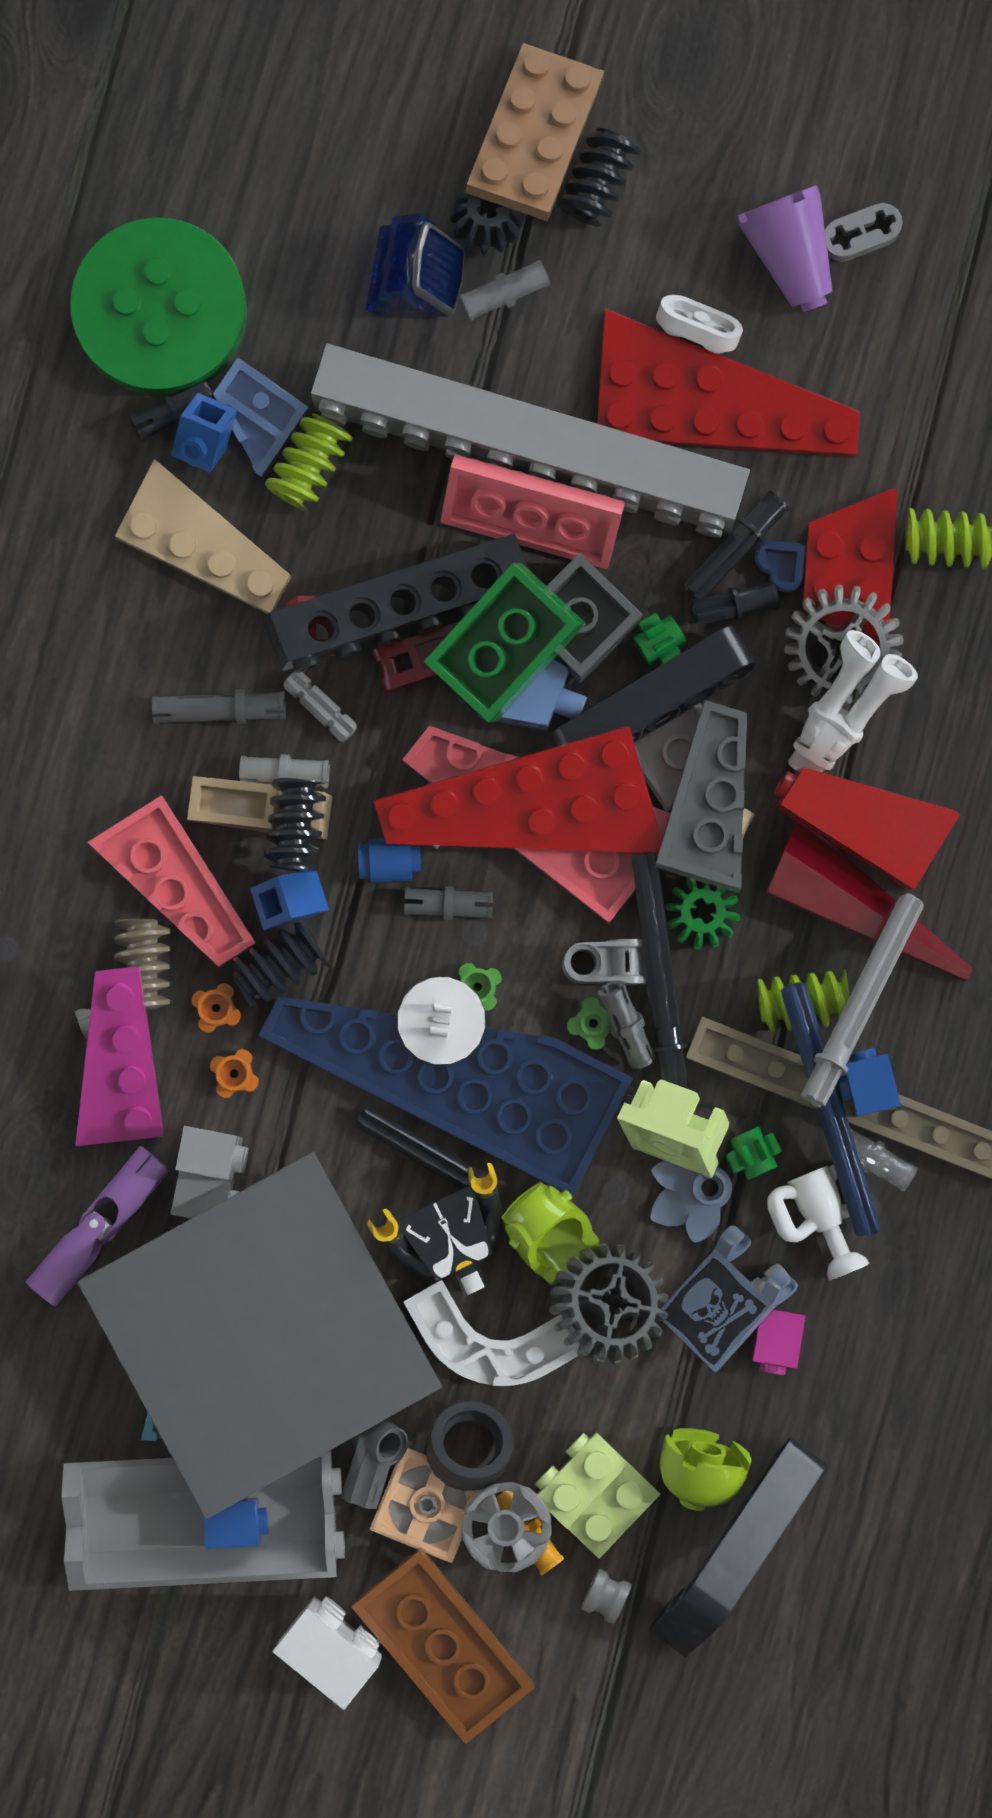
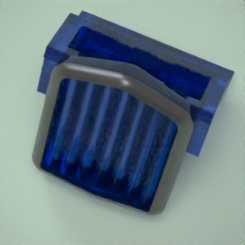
M416 213L393 217L392 224L380 226L366 310L379 315L422 310L439 317H450L455 311L462 285L464 266L463 246L439 230L436 224L426 218L424 214Z

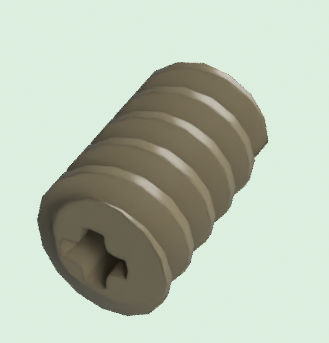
M153 919L115 920V926L123 928L127 932L115 936L114 942L126 947L127 950L116 953L114 959L127 965L126 968L140 966L146 1010H153L170 1004V999L158 995V990L170 986V981L158 977L159 972L170 969L169 963L158 960V955L170 951V946L158 942L159 937L170 934V929L158 925V921Z

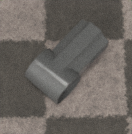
M386 1419L351 1438V1443L356 1448L341 1498L363 1508L377 1509L391 1465L399 1462L408 1449L409 1440L405 1431Z

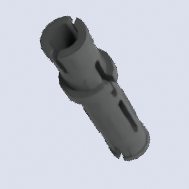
M237 689L235 694L153 696L152 714H155L153 722L154 724L236 720L237 724H246L247 720L256 719L284 720L286 718L285 692L246 693L245 689Z

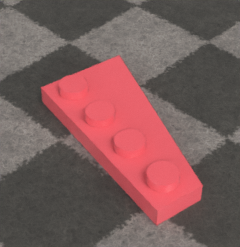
M162 795L88 842L219 968L256 945L253 937Z

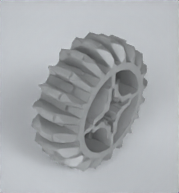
M836 585L835 599L830 600L828 592L825 589H820L818 591L819 606L810 598H806L803 601V606L809 615L800 611H794L791 618L801 628L787 627L785 635L791 639L798 640V642L785 645L784 652L789 655H799L798 658L789 662L788 667L790 671H796L801 668L805 669L797 680L799 685H805L810 679L815 681L811 695L815 697L819 695L822 687L829 689L837 678L833 674L843 665L841 653L833 661L837 643H833L832 639L842 640L853 627H855V631L861 632L866 620L874 626L879 636L880 657L871 671L855 688V690H858L859 695H862L878 665L886 655L892 654L902 658L901 652L890 649V647L903 644L904 641L903 635L889 634L890 631L899 627V619L883 620V617L891 609L888 603L881 605L877 610L872 608L877 599L876 593L871 592L866 601L863 602L858 600L861 587L854 586L851 598H844L843 586ZM836 611L855 613L849 622L843 626L836 627L827 622L824 625L818 621L824 615ZM809 632L817 636V641L821 642L828 651V657L822 668L817 666L810 655L808 648ZM853 692L845 702L846 704L852 703Z

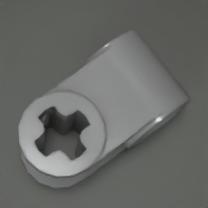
M643 939L607 940L606 942L576 943L566 951L562 958L561 967L563 974L568 980L576 984H607L611 981L621 980L625 986L645 985L647 982L646 977L642 976L641 949L644 948ZM586 952L591 955L594 961V969L590 974L579 975L574 972L570 963L574 953ZM625 953H627V972L625 970Z

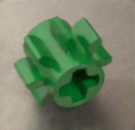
M656 612L638 622L639 625L637 626L641 633L633 637L639 653L649 666L657 661L663 665L681 654L679 648L687 644L674 618L670 615L660 620Z
M758 1126L729 1140L733 1151L725 1154L733 1174L743 1170L747 1180L778 1167L773 1156L782 1151L774 1133L763 1136Z

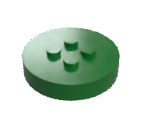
M146 218L126 223L102 237L84 257L77 270L71 290L72 322L85 354L96 369L107 379L134 393L147 396H163L165 394L172 396L202 381L209 382L228 365L244 335L247 302L243 283L233 259L213 236L203 229L181 220Z

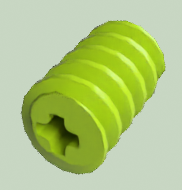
M313 413L312 416L314 418L302 417L299 422L300 427L305 433L294 432L290 438L298 449L288 447L282 452L283 457L289 464L276 463L273 468L281 479L268 478L265 483L266 487L274 495L306 512L308 510L302 504L304 500L318 502L319 497L312 491L311 487L313 485L326 487L328 484L319 474L320 471L334 472L336 470V467L328 459L329 455L343 457L345 454L336 444L337 441L351 442L353 439L346 430L334 422Z
M909 508L905 527V551H909L912 564H917L921 553L926 552L929 565H934L939 553H942L948 567L952 566L956 555H961L964 568H969L974 556H979L981 568L987 569L992 558V519L989 526H987L984 514L977 513L970 525L966 512H959L954 523H952L949 512L943 510L937 521L934 522L932 511L925 509L919 521H917L914 509Z
M843 969L840 982L837 981L831 970L825 972L822 984L819 983L815 973H808L805 985L807 986L815 1015L819 1017L823 1027H829L832 1014H836L839 1019L849 999L845 969ZM796 974L790 976L788 985L800 982ZM778 976L773 977L770 990H767L762 979H757L761 1021L766 1022L771 1033H776L779 1020L784 1021L788 1031H793L781 995V989L784 988V985Z

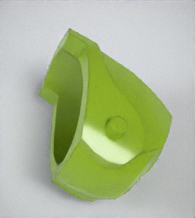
M539 1182L520 1195L509 1206L501 1219L510 1238L509 1244L511 1247L517 1250L521 1258L534 1272L543 1277L550 1285H555L558 1283L555 1278L557 1272L561 1270L568 1271L565 1262L571 1257L580 1260V1251L587 1247L593 1251L599 1245L600 1240L592 1231L588 1216L570 1201L572 1195L567 1190L560 1193L553 1186L550 1185L548 1187Z

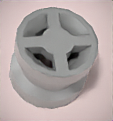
M599 1569L584 1598L581 1610L588 1613L596 1611L604 1616L605 1621L614 1624L627 1599L632 1584L625 1580L616 1582L609 1578L606 1571Z

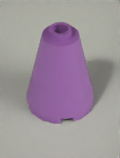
M817 185L735 216L739 227L791 307L800 305L802 311L806 312L827 304L825 295L833 292L821 195Z

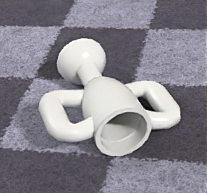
M834 1164L830 1167L828 1165L788 1181V1185L774 1189L767 1198V1209L778 1234L785 1241L796 1243L804 1240L815 1230L818 1233L823 1232L834 1258L828 1266V1281L869 1264L863 1255L849 1251L839 1227L842 1219L850 1218L846 1204L841 1203L840 1193L835 1183L838 1177ZM784 1199H794L798 1210L805 1219L797 1229L794 1227Z

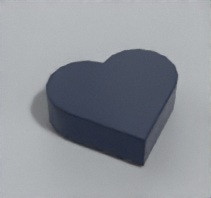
M766 541L757 548L754 564L760 573L769 576V582H774L777 593L783 595L791 594L800 587L804 573L807 544Z

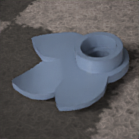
M665 1160L654 1166L651 1172L665 1189L654 1202L650 1219L665 1226L686 1224L687 1233L694 1243L711 1236L720 1224V1207L727 1203L732 1193V1183L727 1173L717 1167L713 1177L709 1178ZM707 1179L714 1180L718 1185V1191L712 1197L704 1195L701 1190L702 1183Z

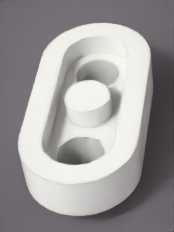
M680 295L665 296L656 314L657 322L667 334L675 337H684L701 344L713 353H724L736 349L743 332L742 325L734 317Z

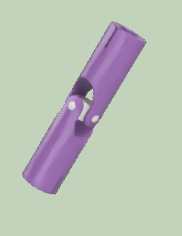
M140 1146L82 1215L79 1221L80 1225L64 1235L25 1282L43 1299L56 1307L93 1264L101 1250V1246L115 1237L171 1170L148 1150ZM110 1202H115L119 1210L117 1220L113 1225L109 1219L97 1213L99 1208Z

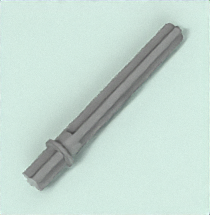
M907 893L899 897L822 1053H817L814 1057L816 1066L801 1094V1098L810 1101L815 1107L826 1106L839 1077L847 1074V1061L924 908L923 902L912 894Z

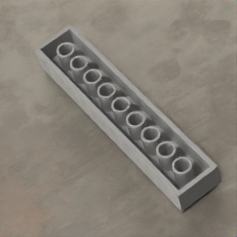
M326 343L311 391L315 412L321 413L322 417L339 426H345L346 421L362 425L363 432L378 438H387L388 433L404 438L403 443L418 450L428 451L429 446L446 450L445 456L452 460L456 454L478 459L506 469L521 471L549 481L564 483L592 493L603 494L610 498L625 501L623 511L637 513L638 508L654 512V519L660 522L677 526L680 521L697 525V532L714 538H721L722 533L731 534L750 469L328 343Z

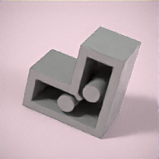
M184 1126L175 1169L179 1170L171 1215L194 1218L240 1192L233 1190L236 1173L244 1174L249 1148L242 1146V1137Z

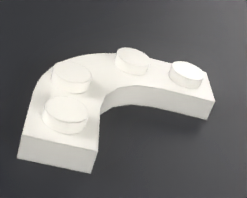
M443 1280L404 1301L424 1340L437 1358L457 1374L479 1383L494 1386H511L527 1383L550 1373L578 1357L577 1350L580 1345L578 1341L570 1346L564 1345V1339L570 1334L567 1328L562 1331L554 1330V1325L563 1320L561 1314L523 1336L511 1340H494L475 1332L468 1324Z

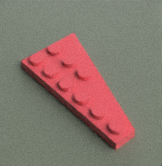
M429 725L402 761L429 783H433L519 757L482 746L480 743ZM653 807L663 840L671 813ZM513 848L608 924L636 890L631 859L632 856L642 853Z

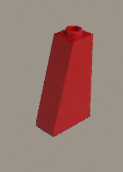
M805 767L796 769L794 774L787 771L774 791V794L779 796L773 807L904 890H914L960 816L959 813L952 809Z

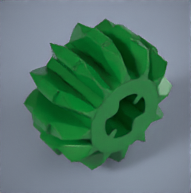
M687 878L686 886L690 893L689 895L678 887H675L671 892L677 900L682 902V905L667 903L665 906L666 912L680 914V917L670 920L667 923V927L671 930L683 925L685 929L677 938V941L681 944L687 940L690 933L695 935L693 942L694 950L701 949L703 936H707L712 948H717L719 946V939L715 933L716 930L727 938H731L734 933L723 921L738 922L740 920V914L729 912L725 909L737 904L738 898L737 896H730L722 900L720 896L726 889L717 887L714 892L710 890L711 884L702 882V889H698L696 881ZM701 902L704 907L712 906L714 914L711 913L709 916L711 922L704 924L701 918L693 919L691 912H694L696 906L693 904Z

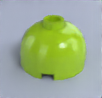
M695 1428L675 1429L672 1438L668 1434L666 1435L661 1450L659 1466L662 1479L668 1490L680 1499V1503L684 1507L696 1511H702L706 1507H716L730 1502L741 1490L752 1462L749 1452L735 1441H732L730 1448L715 1443L720 1435L711 1431Z

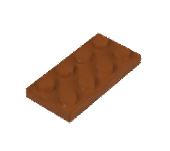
M421 1547L352 1603V1609L465 1744L535 1688L534 1682Z

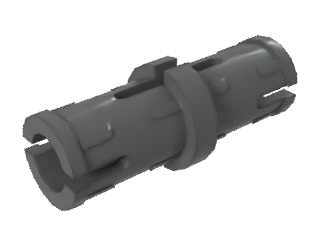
M445 886V890L405 888V899L423 900V904L405 903L404 915L444 916V920H453V916L492 919L493 907H477L474 903H493V891H454V886Z
M616 980L603 985L601 990H598V996L609 1016L610 1032L613 1037L618 1038L629 1067L641 1069L650 1065L653 1062L652 1059H655L656 1056L644 1033L643 1027L645 1022L642 1014L637 1012L632 1005L624 982Z

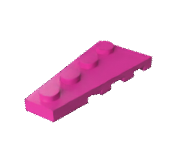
M140 966L95 971L75 1146L163 1137V1123Z

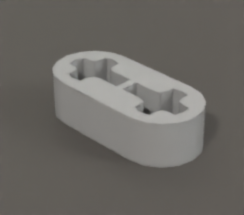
M880 203L832 221L825 229L828 257L834 261L843 262L890 245L897 239L902 228L903 221L900 212L891 204ZM877 215H881L884 221L891 219L893 222L889 227L888 234L885 235L881 229L866 233L865 229L875 224ZM841 230L844 236L858 232L859 236L852 238L849 241L848 249L843 250L840 244L833 246L831 243L835 238L836 231Z

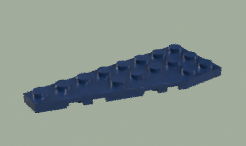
M278 996L258 1035L561 1191L567 1190L572 1196H574L633 1079L631 1076L556 1038L485 1028L479 1045L466 1058L452 1064H431L418 1059L405 1047L398 1031L397 1014Z

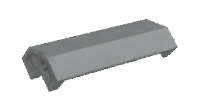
M330 1450L249 1495L248 1499L259 1498V1508L267 1507L269 1534L261 1535V1544L259 1546L205 1549L203 1513L173 1458L64 1463L61 1498L66 1522L64 1564L69 1591L337 1577V1559L345 1558L344 1531L336 1532L334 1495H342L341 1468H332Z

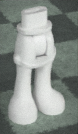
M848 631L840 645L843 660L842 668L834 683L821 700L814 702L808 708L809 717L803 727L801 736L793 744L796 750L788 760L789 765L795 770L803 767L823 772L825 769L831 770L839 757L853 744L860 742L863 737L862 730L878 707L890 695L907 691L913 686L918 678V674L913 666L897 655H886L849 712L842 708L844 703L861 680L871 671L880 657L879 646L874 640L862 632Z

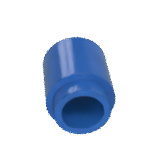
M385 838L369 839V844H358L360 879H370L371 883L413 881V872H421L420 846L387 844Z

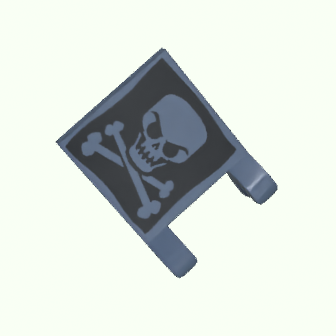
M729 1226L723 1232L711 1254L661 1308L668 1313L667 1319L663 1320V1322L715 1372L723 1366L777 1305L788 1299L798 1287L796 1281L780 1269L775 1270L771 1274L762 1292L742 1275L730 1262L750 1247L751 1240L736 1226Z

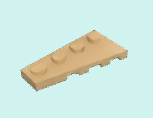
M154 459L115 535L116 539L267 614L274 611L291 579L290 574Z

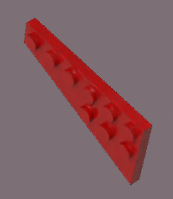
M605 308L597 424L666 445L856 458L860 411Z
M629 726L374 800L387 844L659 853L662 844L661 834Z

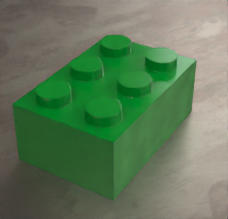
M512 563L427 657L424 663L488 723L495 722L503 716L586 623L522 563Z

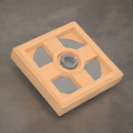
M408 1448L404 1457L395 1465L370 1530L415 1549L421 1547L425 1553L452 1563L463 1537V1520L466 1507L481 1490L461 1491L447 1486L434 1475L425 1454Z

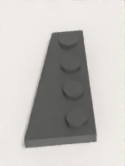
M707 700L704 701L655 864V868L740 893L742 884L741 854L743 852L742 823L745 793L746 712Z

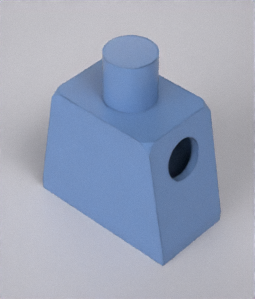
M553 660L496 722L547 731L554 713L570 719L582 714L587 697L564 688L569 675V668Z

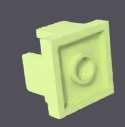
M642 1080L631 1105L624 1102L617 1117L633 1149L709 1178L713 1177L719 1164L716 1154L729 1127V1121L722 1109L715 1107L709 1120L694 1115L693 1113L700 1100L698 1094L665 1080H659L655 1088L652 1083Z

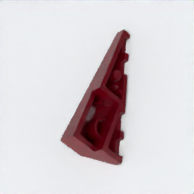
M795 821L765 893L767 896L843 927L845 931L873 943H877L897 903L894 898L830 842ZM917 920L901 954L960 980L968 981L972 967Z

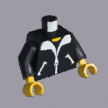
M487 1163L489 1174L486 1177L476 1178L471 1167L468 1169L470 1186L397 1221L388 1209H383L382 1211L388 1218L386 1224L382 1227H375L369 1219L367 1221L369 1229L377 1240L382 1241L397 1263L420 1277L433 1276L437 1281L453 1273L464 1297L488 1286L477 1261L493 1254L492 1247L501 1238V1217L504 1213L496 1186L497 1177L492 1163Z

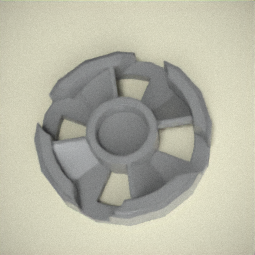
M514 1482L495 1483L478 1492L467 1505L464 1513L463 1541L470 1555L485 1568L495 1569L500 1572H518L534 1564L547 1549L552 1533L551 1516L543 1499L529 1487ZM512 1491L511 1508L500 1511L495 1493ZM536 1517L542 1520V1533L525 1530V1521ZM473 1521L488 1523V1534L474 1539ZM512 1545L517 1562H501L504 1546Z

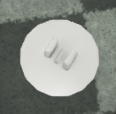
M450 977L430 978L416 984L403 998L398 1011V1031L405 1047L418 1059L431 1064H452L466 1058L479 1045L485 1030V1011L478 995L465 983Z

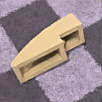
M193 776L187 820L261 832L279 830L278 827L268 822L269 815L281 812V810L270 805V799L284 793L273 788L272 784ZM317 791L326 796V801L313 804V808L323 813L324 819L312 821L311 826L322 831V836L316 837L317 839L327 840L332 796L325 792Z

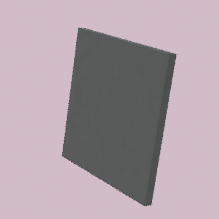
M314 1152L77 1281L206 1519L442 1388L439 1379Z

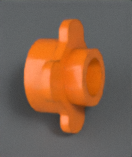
M222 983L215 990L207 992L199 990L192 996V1005L198 1009L200 1016L198 1025L202 1031L211 1033L217 1026L224 1024L234 1026L240 1021L241 1013L234 1006L232 1000L234 990L230 985ZM214 1004L220 1005L219 1012H213L212 1006Z
M240 1049L233 1056L225 1058L215 1056L211 1060L210 1069L216 1073L218 1081L216 1092L219 1096L230 1098L234 1092L241 1090L252 1092L258 1087L259 1079L252 1072L251 1062L253 1057L249 1051ZM234 1069L239 1073L236 1078L230 1076V1072Z

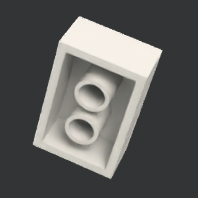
M314 1596L282 1635L273 1653L344 1710L379 1667L383 1652L379 1649L380 1641L371 1631L362 1625L354 1629L343 1620L346 1612L328 1597H325L321 1602Z

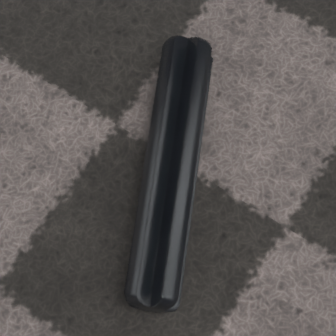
M365 1107L361 1111L355 1123L357 1128L459 1188L463 1189L470 1185L468 1169L471 1166L372 1108ZM472 1168L473 1174L475 1176L476 1171L474 1168Z

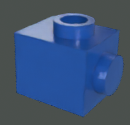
M197 393L180 417L171 456L185 461L193 467L211 472L227 450L237 409Z
M317 872L285 874L250 888L263 930L293 924L297 921L302 922L329 910Z
M875 1048L852 1053L850 1055L851 1063L846 1064L848 1072L845 1076L839 1077L837 1086L842 1102L850 1101L854 1118L901 1106L888 1054L877 1056Z
M247 1496L208 1519L203 1515L205 1549L259 1546L261 1544V1535L269 1534L267 1507L259 1508V1498L248 1499Z

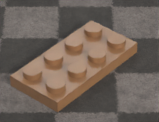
M523 43L472 169L465 193L548 221L602 83L604 71Z

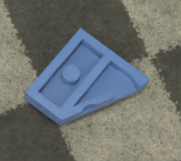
M240 358L236 359L213 393L218 402L237 409L232 430L238 441L243 445L253 464V469L261 477H265L289 442L292 434L299 427L301 418L306 417L311 409Z

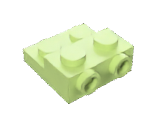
M597 1432L590 1438L583 1433L566 1450V1453L571 1458L562 1468L558 1470L552 1465L535 1485L540 1489L537 1495L543 1499L548 1511L600 1559L658 1498L660 1493Z

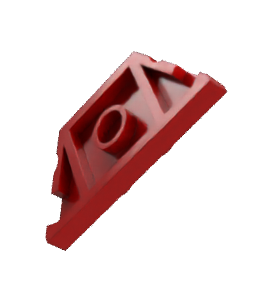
M898 489L887 490L808 523L802 612L809 615L803 606V601L806 598L812 599L819 606L818 591L825 589L830 600L835 599L836 585L843 586L844 598H851L853 587L859 586L861 587V593L858 600L865 602L868 595L874 592L877 594V599L872 608L877 610L885 603H888L891 607ZM836 611L824 615L818 621L827 622L836 627L843 626L849 622L855 613ZM890 611L885 617H883L884 621L890 619ZM866 620L861 632L874 640L880 649L877 631Z

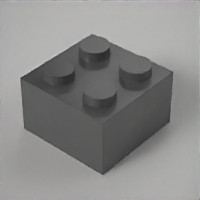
M579 553L547 587L586 623L554 658L557 662L569 668V673L581 683L639 625L638 622L642 620L643 614Z

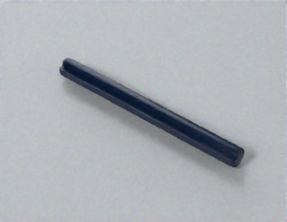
M798 982L782 988L781 995L805 1073L809 1080L816 1066L814 1057L817 1053H822L825 1045L807 986L804 983ZM836 1084L826 1106L821 1105L820 1108H816L854 1232L858 1237H869L878 1233L881 1227Z

